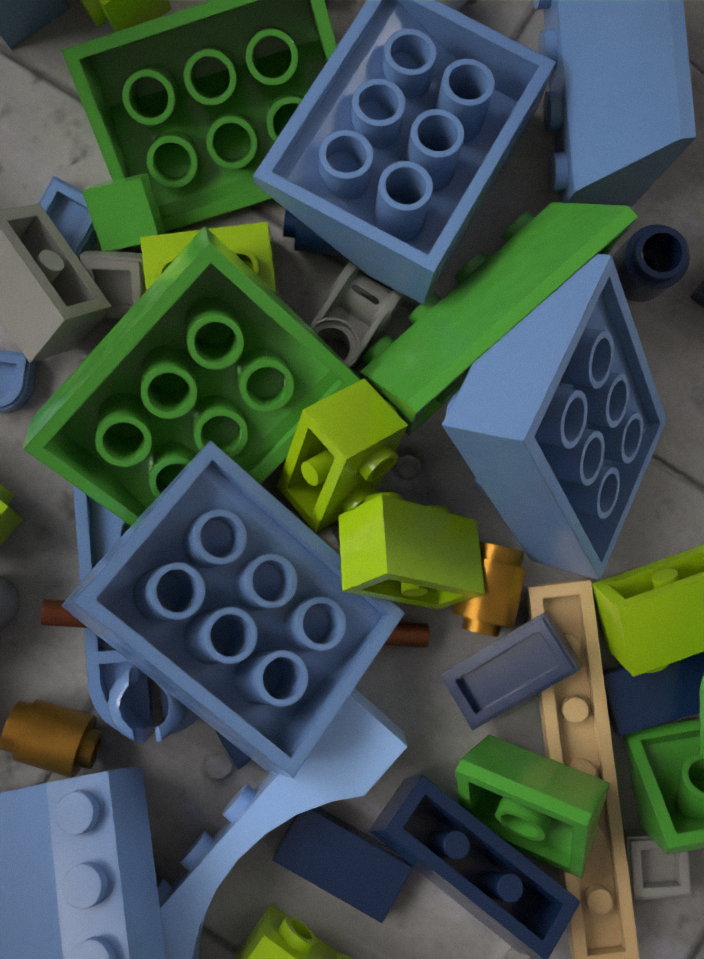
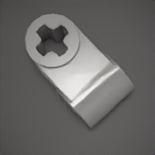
M350 261L336 279L324 305L309 327L322 340L336 339L341 341L349 352L344 362L355 371L374 340L381 336L390 323L405 295L396 290L391 291L362 273L361 269Z

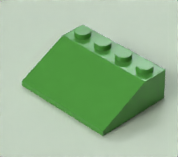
M211 0L61 51L112 180L148 173L165 232L272 199L271 196L254 184L253 175L336 49L337 44L324 0Z
M551 202L536 217L529 210L524 212L503 232L501 238L505 244L489 258L483 252L475 255L455 275L454 278L459 285L442 300L436 293L430 295L424 305L420 304L409 315L408 320L413 325L395 341L389 334L384 336L364 354L361 360L366 367L360 371V379L365 378L383 399L389 401L394 406L398 415L407 423L408 426L405 432L410 436L460 390L472 364L594 256L597 254L608 255L638 218L637 214L629 206L560 202Z
M204 226L31 418L23 450L125 523L132 526L210 441L261 484L287 458L302 410L361 379L246 263Z

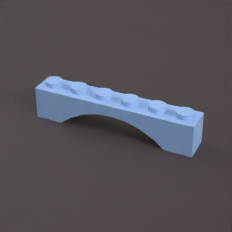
M356 688L353 689L294 778L270 771L255 790L248 784L244 785L223 810L222 815L228 821L213 838L204 831L185 852L179 861L185 867L183 872L171 885L164 879L157 883L166 959H200L202 929L207 909L215 891L238 859L265 834L297 814L332 801L365 796L408 747L404 731Z

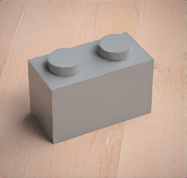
M41 204L0 210V321L30 363L78 348L112 307Z

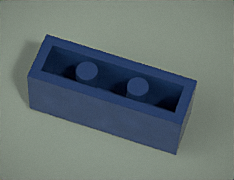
M423 775L404 779L369 829L371 834L519 953L537 959H549L581 903L579 899Z

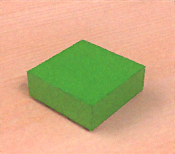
M148 173L89 185L82 190L102 251L141 245L140 237L166 234Z

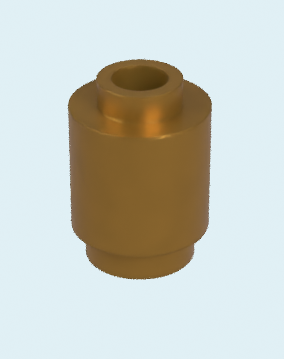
M479 541L485 594L454 604L452 613L464 617L462 629L499 637L501 626L514 628L527 572L526 568L521 567L524 552Z
M36 699L33 703L20 700L15 704L7 718L1 735L0 749L13 753V760L73 778L77 776L81 767L86 769L93 767L102 745L104 732L95 729L97 722L95 715L41 699Z

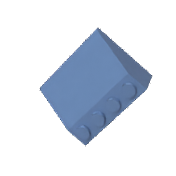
M367 0L254 173V184L368 276L424 305L537 111L556 62L437 0Z
M533 0L534 8L536 10L543 9L545 30H541L539 34L538 53L556 62L549 79L550 91H546L543 101L544 126L546 131L554 130L556 153H551L549 158L548 177L550 189L552 192L559 191L560 203L633 206L696 138L684 0Z
M597 254L477 359L472 364L460 390L450 399L446 410V418L442 423L446 433L530 561L600 580L667 422L612 255Z
M212 441L208 442L109 549L61 605L263 769L291 778L295 777L405 614L404 611L390 600L342 592L340 555Z
M142 766L108 770L0 793V959H166Z

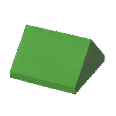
M700 718L653 726L624 735L623 739L639 825L667 855L703 849L704 756H700Z
M488 734L460 759L455 770L459 804L516 850L582 879L610 782Z

